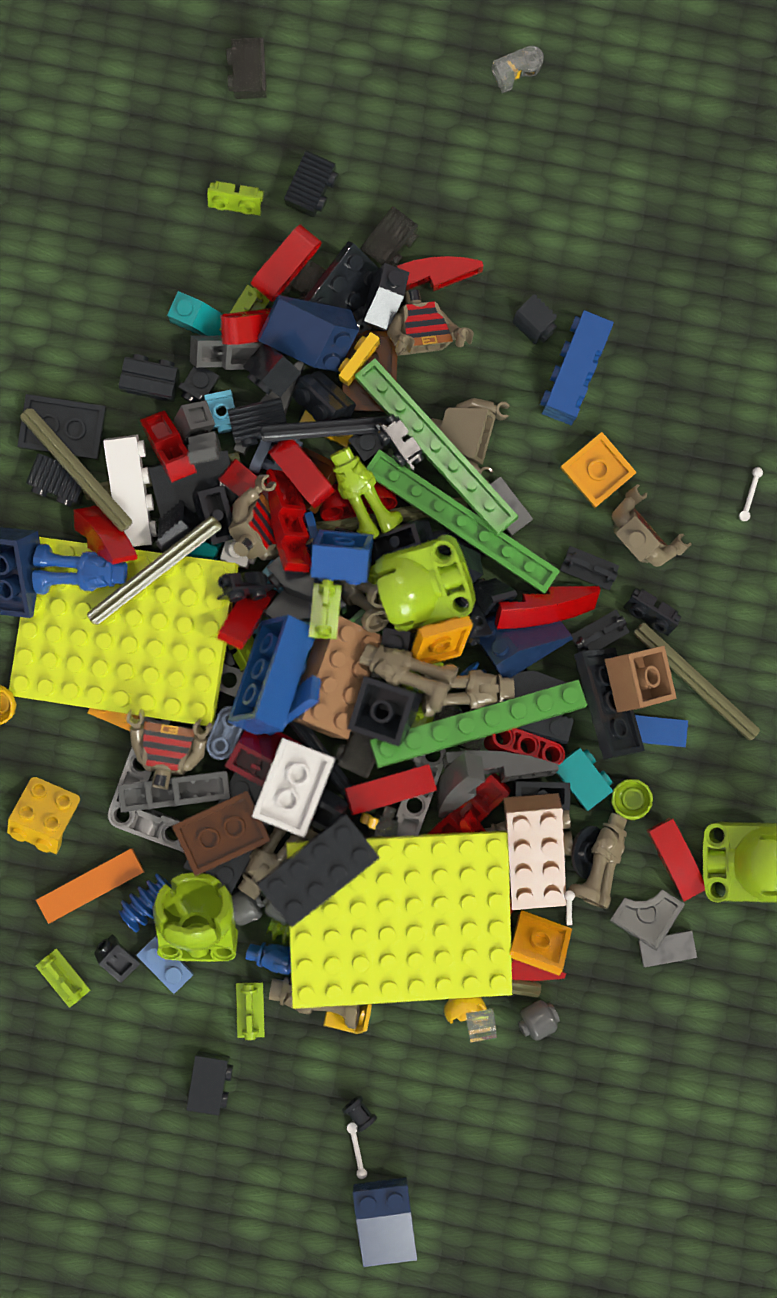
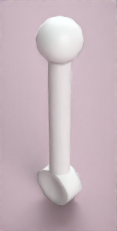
M759 467L754 468L752 471L754 477L744 510L739 514V519L744 522L750 518L749 509L758 479L763 475V470Z
M570 890L564 894V898L567 900L565 915L567 926L572 925V900L575 898L574 892Z
M350 1122L347 1125V1131L352 1137L358 1166L357 1177L364 1179L367 1176V1171L363 1168L356 1135L357 1126L354 1122Z

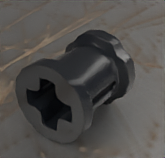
M361 1095L351 1100L342 1109V1112L348 1114L356 1124V1130L359 1133L368 1128L377 1119V1116L371 1114L364 1105Z

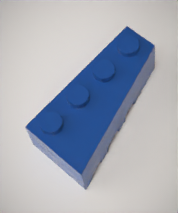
M585 310L581 318L575 316L570 329L571 332H574L571 342L565 341L560 356L564 357L561 367L555 366L550 381L554 382L551 392L545 391L540 403L541 406H544L543 415L572 426L580 410L579 407L586 395L588 384L595 372L598 359L602 354L614 322Z

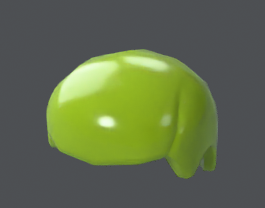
M627 779L613 789L611 803L615 812L624 819H640L650 811L653 805L651 790L648 785L640 780Z

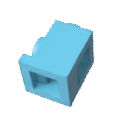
M226 390L204 395L215 422L212 430H218V433L232 431L228 409L236 408L232 391ZM221 407L227 409L224 416L217 415V410Z

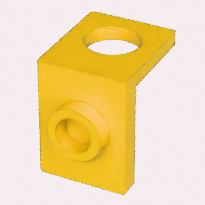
M372 1004L360 1006L356 1029L348 1028L344 1018L333 1012L325 1013L323 1026L354 1034L366 1032Z

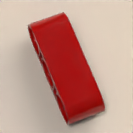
M301 224L298 225L257 272L251 281V285L271 302L275 301L277 296L286 289L318 251L322 242Z
M272 308L222 314V344L239 345L260 342L258 336Z
M294 439L280 440L268 451L314 509L336 492L334 487Z
M376 482L374 487L384 507L388 511L395 508L397 505L396 494ZM333 484L336 492L320 506L321 518L325 521H335L357 517L348 499H343L337 490L338 484ZM361 495L368 514H373L374 512L365 496Z
M517 728L497 733L503 738V745L497 742L496 734L484 737L483 741L488 751H503L527 755L546 761L548 760L545 756V751H548L552 756V762L558 765L565 758L564 749L557 742ZM521 742H523L527 746V753L522 751L520 746Z

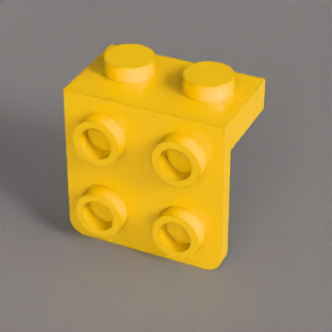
M33 777L27 784L8 819L7 833L17 841H26L35 845L40 851L57 854L61 847L63 833L80 802V797L40 778Z

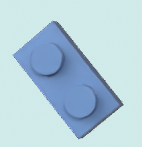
M156 935L136 956L175 994L194 973L183 961L167 960L158 956V939Z

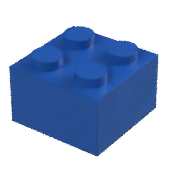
M319 530L313 543L311 577H316L319 581L345 580L346 583L352 585L367 582L372 562L373 534Z

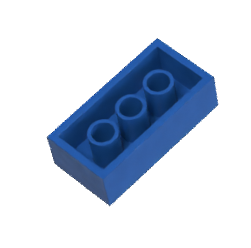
M290 615L261 621L228 723L254 735L283 731L289 720L288 712L291 703L297 695L299 678L305 671V660L308 651L314 643V638L309 637L310 625Z

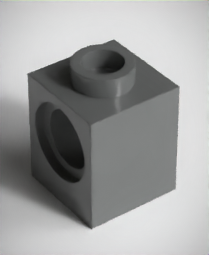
M207 401L181 405L174 418L175 426L180 433L183 444L189 442L188 437L210 433L215 426Z

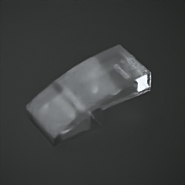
M493 1009L466 1013L470 1043L497 1038Z

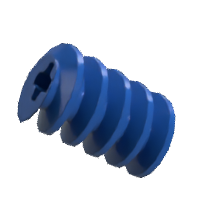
M158 873L155 874L156 884L150 880L146 881L147 891L139 887V897L132 893L129 895L130 904L124 900L121 901L123 910H118L119 914L135 932L140 930L138 923L144 926L148 924L147 916L154 919L153 905L159 890L165 884L172 890L170 883Z

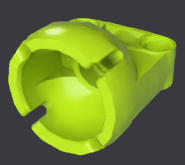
M442 535L436 540L386 554L376 560L375 572L381 577L377 580L380 598L389 621L394 624L397 631H408L452 617H465L472 611L476 600L473 583L463 553L454 537ZM441 544L449 546L452 554L442 555L438 551V546ZM464 597L469 602V605L460 607L456 604L455 598Z
M717 822L705 829L703 840V878L706 895L711 901L717 903L723 901L777 903V823ZM717 827L724 832L725 836L722 842L714 837V830ZM717 882H721L725 886L726 892L724 896L716 892L715 884Z
M186 873L171 880L172 890L165 884L159 890L153 905L158 939V956L163 959L178 961L215 962L233 960L236 956L238 930L235 928L232 896L224 885L222 886L221 882L215 877L204 873L197 876L194 873Z

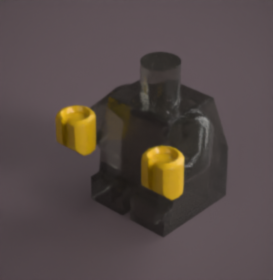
M386 806L383 815L377 813L375 817L362 812L360 822L369 827L366 836L363 835L364 838L397 836L399 822L393 820L396 809Z

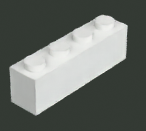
M138 435L106 438L103 442L111 495L133 522L124 532L133 547L151 545L154 541L153 537H157L158 534L156 521H151L150 510H154L152 494H147L146 484L150 483L148 467L143 468L142 457H146L144 440L139 441Z

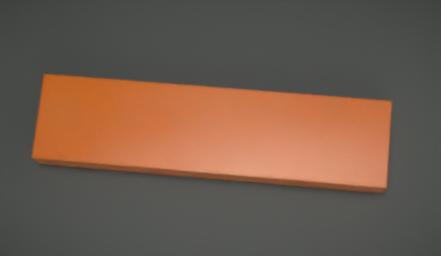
M133 848L40 897L36 902L49 924L145 871Z

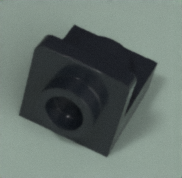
M194 366L184 383H180L178 386L180 391L183 392L181 397L190 403L205 401L204 395L211 394L220 377L205 367L196 368Z
M113 934L108 939L102 940L94 952L98 964L120 983L140 965L139 960L124 948Z

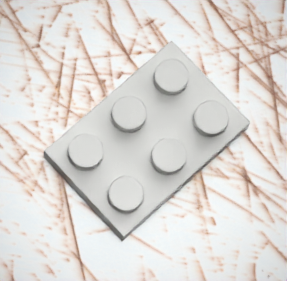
M282 738L252 817L305 837L335 758Z

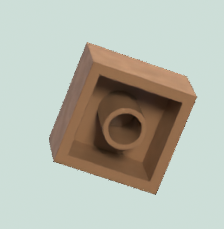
M665 646L605 659L617 712L639 709L677 698Z

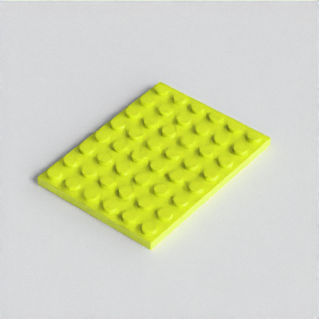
M39 537L40 544H48L54 554L81 556L83 552H93L87 548V543ZM135 550L137 559L126 562L128 566L127 581L163 553ZM185 556L98 625L90 621L87 613L123 584H115L114 587L96 588L94 591L81 590L78 585H52L47 594L36 595L33 617H20L9 690L15 697L128 714L131 709V714L138 716L142 709L145 712V717L195 724L201 719L200 725L207 726L211 722L214 726L227 643L217 639V635L233 606L229 599L217 600V597L223 594L222 588L218 585V579L226 573H238L239 564ZM66 567L40 568V570L48 572H77L75 568Z
M507 831L365 838L379 855L380 859L293 928L289 925L293 1009L512 995L511 955L509 954L511 951ZM309 841L286 842L287 858Z

